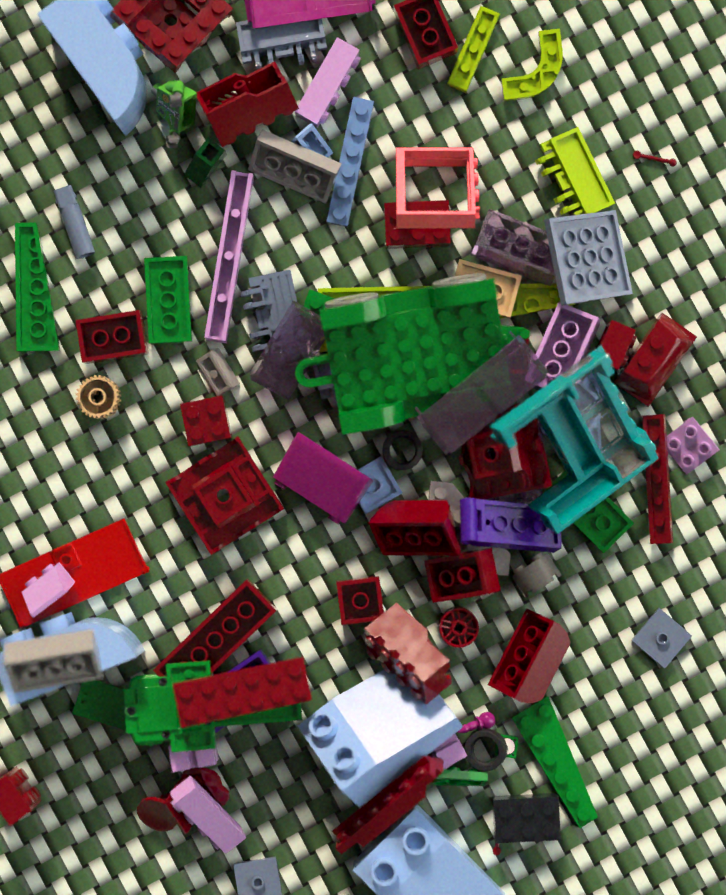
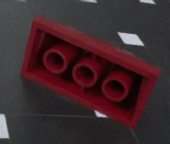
M662 312L633 352L624 368L617 375L613 384L646 407H649L697 336Z
M393 500L382 506L368 523L382 555L458 556L461 551L456 539L454 519L447 500Z
M526 608L488 685L519 702L534 703L541 701L570 646L567 632L559 623Z

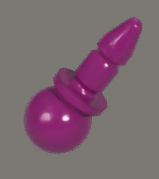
M483 712L479 717H474V721L464 724L463 728L457 732L467 733L475 729L479 731L483 730V728L490 729L495 724V717L490 712Z

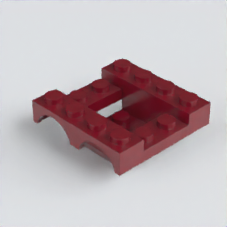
M120 0L111 11L110 17L119 25L124 23L138 42L176 73L185 59L196 48L201 47L207 41L214 29L224 19L232 15L233 7L224 0H184L198 12L195 15L179 0ZM172 17L176 20V24L169 26L164 20Z
M522 403L451 418L461 437L462 449L459 461L469 477L470 494L468 498L484 500L552 486L540 423L537 417L512 434L517 442V445L512 449L490 438L494 431L491 429V425ZM490 448L496 451L494 460L488 456Z
M239 436L165 482L211 555L284 510L283 505L271 489ZM222 489H226L230 494V498L226 502H221L217 497L218 492Z

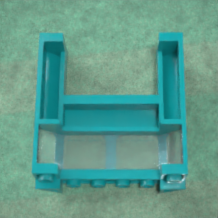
M602 345L491 425V429L494 431L490 438L512 449L517 445L512 434L534 418H538L568 475L528 504V506L540 514V518L544 522L543 524L556 534L560 533L659 459L655 452V444L650 440L647 432L637 427L634 420L629 417L626 412L628 411L626 404L618 396V388L610 381L609 377L615 372L611 366L612 360L605 353Z

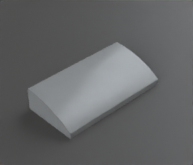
M262 130L257 138L248 170L326 204L342 163Z

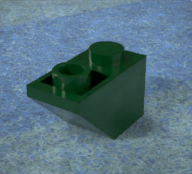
M208 137L195 153L184 176L201 188L227 155L226 151Z

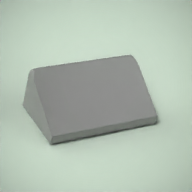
M219 348L209 351L196 360L216 396H221L240 384Z

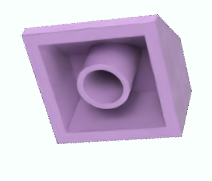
M60 562L55 566L49 564L41 571L43 573L42 576L38 579L34 576L25 583L26 588L22 591V595L33 618L64 595L75 583Z

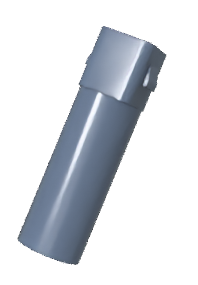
M68 185L54 190L55 201L59 206L75 258L81 259L93 255L95 250L76 199L77 195L74 193L72 186Z

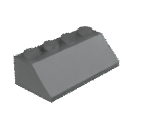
M93 629L4 644V666L14 693L103 678L98 644Z

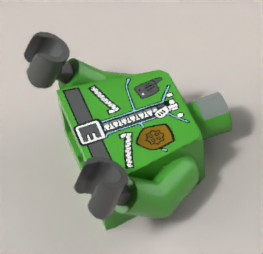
M170 80L163 85L156 83L152 87L151 93L157 97V113L170 126L169 135L166 136V147L177 148L180 132L195 123L197 93L184 86L182 81Z

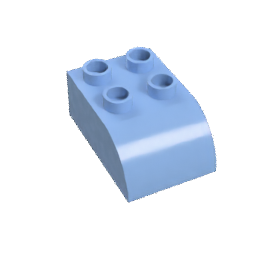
M55 0L37 13V15L126 136L140 121L147 99L145 79L135 61L144 54L138 46L139 43L124 23L113 29L111 25L115 21L110 17L113 8L108 0Z
M72 612L40 624L44 635L38 638L93 629L98 644L102 670L136 658L145 651L140 640L130 629L111 619L95 617L75 622ZM32 628L0 640L3 652H0V680L10 706L64 686L59 685L14 693L4 666V644L36 639Z

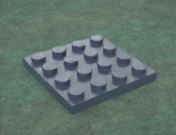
M616 210L544 220L561 306L633 294Z

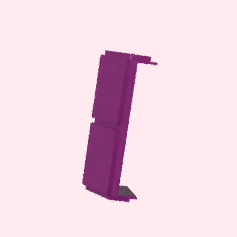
M245 0L248 23L252 22L253 29L373 11L372 5L376 4L375 0Z

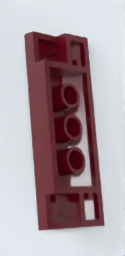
M423 756L332 830L337 836L335 849L340 854H343L356 842L362 847L366 846L426 797L427 785L443 773L444 761L441 758Z

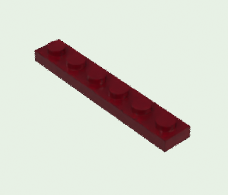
M665 414L642 416L643 430L647 432L650 440L655 444V452L659 458L646 468L650 544L673 543Z

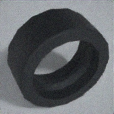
M394 431L383 443V458L390 467L396 470L404 471L411 469L422 458V443L418 436L411 431ZM397 438H407L414 444L415 454L406 463H399L393 460L390 455V446Z
M483 729L477 731L468 738L465 744L466 759L473 768L479 771L487 772L494 770L504 762L507 756L508 747L506 741L495 730ZM480 738H490L497 744L498 755L494 761L484 763L475 756L474 745Z

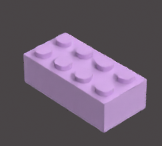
M558 302L525 377L526 385L536 390H541L558 376L568 377L582 367L600 326L599 317L568 305L561 306V303Z

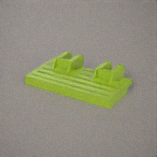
M579 127L540 144L543 153L552 150V152L535 160L536 164L541 165L551 159L555 164L553 167L544 169L541 172L542 176L545 177L562 170L554 175L561 191L571 189V191L554 198L555 203H561L571 197L574 203L562 208L559 211L561 216L578 208L580 210L574 212L573 215L597 213L615 204Z

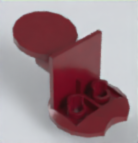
M196 767L184 770L180 780L175 785L177 787L191 775L220 806H224L230 799V791L223 786L221 777L216 771L209 770V768ZM171 793L162 794L160 798H144L137 806L139 819L151 829L169 831L174 829L177 824L181 831L187 834L193 826L185 818L183 811L178 812L171 803L173 801Z

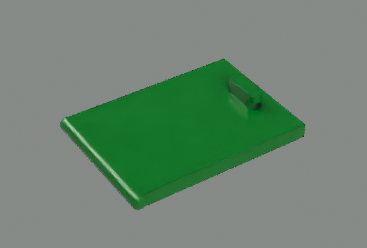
M98 680L83 681L72 714L125 731L124 688Z

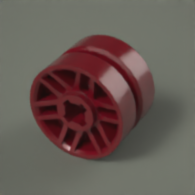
M453 607L442 614L439 620V632L447 644L462 648L474 642L479 632V624L477 618L468 609ZM457 623L462 624L461 631L455 630Z

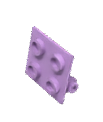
M693 416L667 435L668 453L686 475L720 450Z

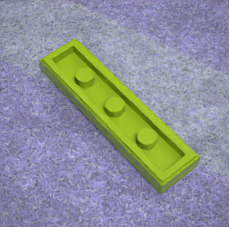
M480 6L447 82L448 86L467 93L498 21L499 13Z

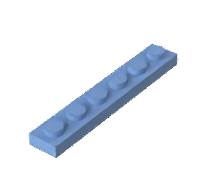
M353 97L339 161L342 164L335 180L327 223L348 227L374 101Z

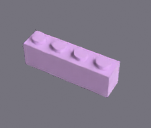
M338 37L336 38L300 101L299 109L295 111V116L308 123H312L317 128L320 123L324 125L330 114L327 112L330 105L335 106L340 97L338 91L341 86L345 88L351 77L348 75L352 68L356 69L361 60L359 49Z
M191 775L170 791L173 798L171 803L178 812L183 811L188 822L191 825L195 823L202 836H208L210 842L217 850L220 848L227 854L246 839L241 826Z

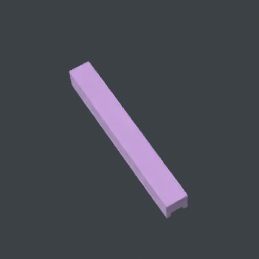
M231 171L204 336L208 341L227 344L254 180L253 173Z

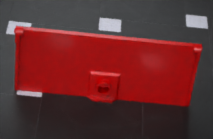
M125 518L0 573V585L14 612L18 626L23 629L28 625L124 582L150 572V568L143 559ZM60 562L75 583L64 595L33 618L22 595V591L26 588L25 583L34 576L37 579L42 576L43 573L41 571L49 564L55 566Z

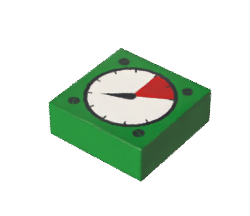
M501 734L508 747L506 757L516 759L519 737ZM495 744V751H494V755H495V756L498 755V746H497V744Z

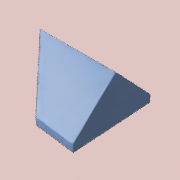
M312 123L291 141L325 157H329L333 153Z

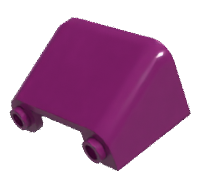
M299 432L291 442L273 476L276 479L274 482L276 485L284 490L286 487H289L329 513L328 518L338 525L340 521L346 524L373 482L372 479Z

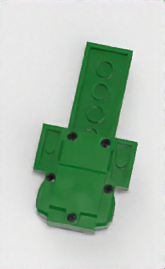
M210 661L166 664L167 676L159 677L155 674L138 675L130 679L128 689H124L126 734H131L134 743L141 746L160 745L164 741L171 740V752L216 749L215 727L302 720L301 703L181 728L173 684L211 676Z

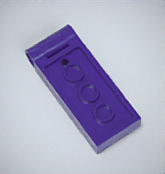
M463 498L459 501L462 544L552 553L562 548L561 532L556 534L543 524L544 522L540 518L541 515L533 511L528 504L475 498Z

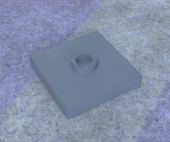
M658 608L631 641L663 668H666L692 635L663 610Z
M276 856L233 864L238 895H282Z

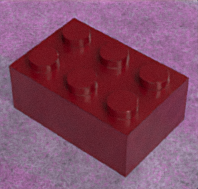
M405 0L394 5L393 12L418 70L458 53L457 43L438 0Z
M449 200L405 202L406 211H449ZM396 202L384 203L386 249L450 246V228H397Z
M140 310L75 320L81 360L84 364L149 354L143 314Z
M492 548L461 552L458 556H437L424 560L432 603L488 595L500 591Z
M17 766L0 778V813L10 826L32 811L42 801L39 790L35 786L32 787L27 781L29 779L27 773Z

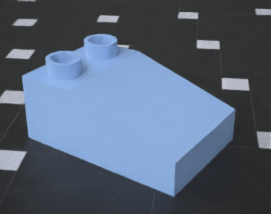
M385 670L331 699L298 725V728L341 791L359 807L378 794L419 759L428 755L463 728V725L440 694L426 705L422 700H417L413 697L410 687H403L398 683L396 674H389Z
M418 804L384 830L353 861V871L377 895H506Z

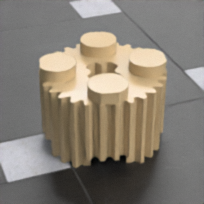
M101 375L91 376L90 379L86 378V382L82 381L83 385H79L80 388L77 389L78 393H76L78 397L75 398L78 400L77 405H80L79 409H82V412L86 413L85 415L95 419L108 418V416L114 415L118 410L117 406L121 405L119 402L122 401L120 399L122 395L119 394L121 391L117 384ZM99 392H102L101 395H103V400H100V403H97V400L94 399V396L98 395Z

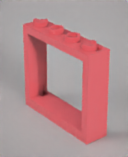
M473 147L396 148L397 228H475V219H480V207L475 206V202H479V189H475V186H478V173H474V169L478 168V158H474ZM405 167H466L468 211H406Z

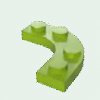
M560 28L538 31L541 53L540 63L532 73L501 79L504 101L534 97L544 92L555 81L563 60Z

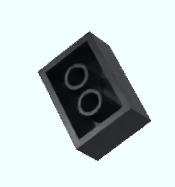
M557 793L492 796L494 840L496 844L561 840L559 796Z

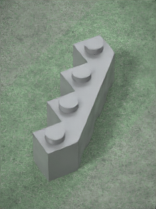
M430 481L428 500H447L455 527H460L459 501L464 498L453 483ZM466 546L467 550L473 551L492 548L497 575L508 576L510 553L507 549Z

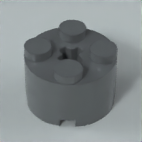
M540 552L531 558L533 563L527 567L522 564L513 570L515 575L512 578L525 598L530 596L528 591L531 590L532 593H535L552 582L554 574L558 577L562 575L548 553L544 555Z

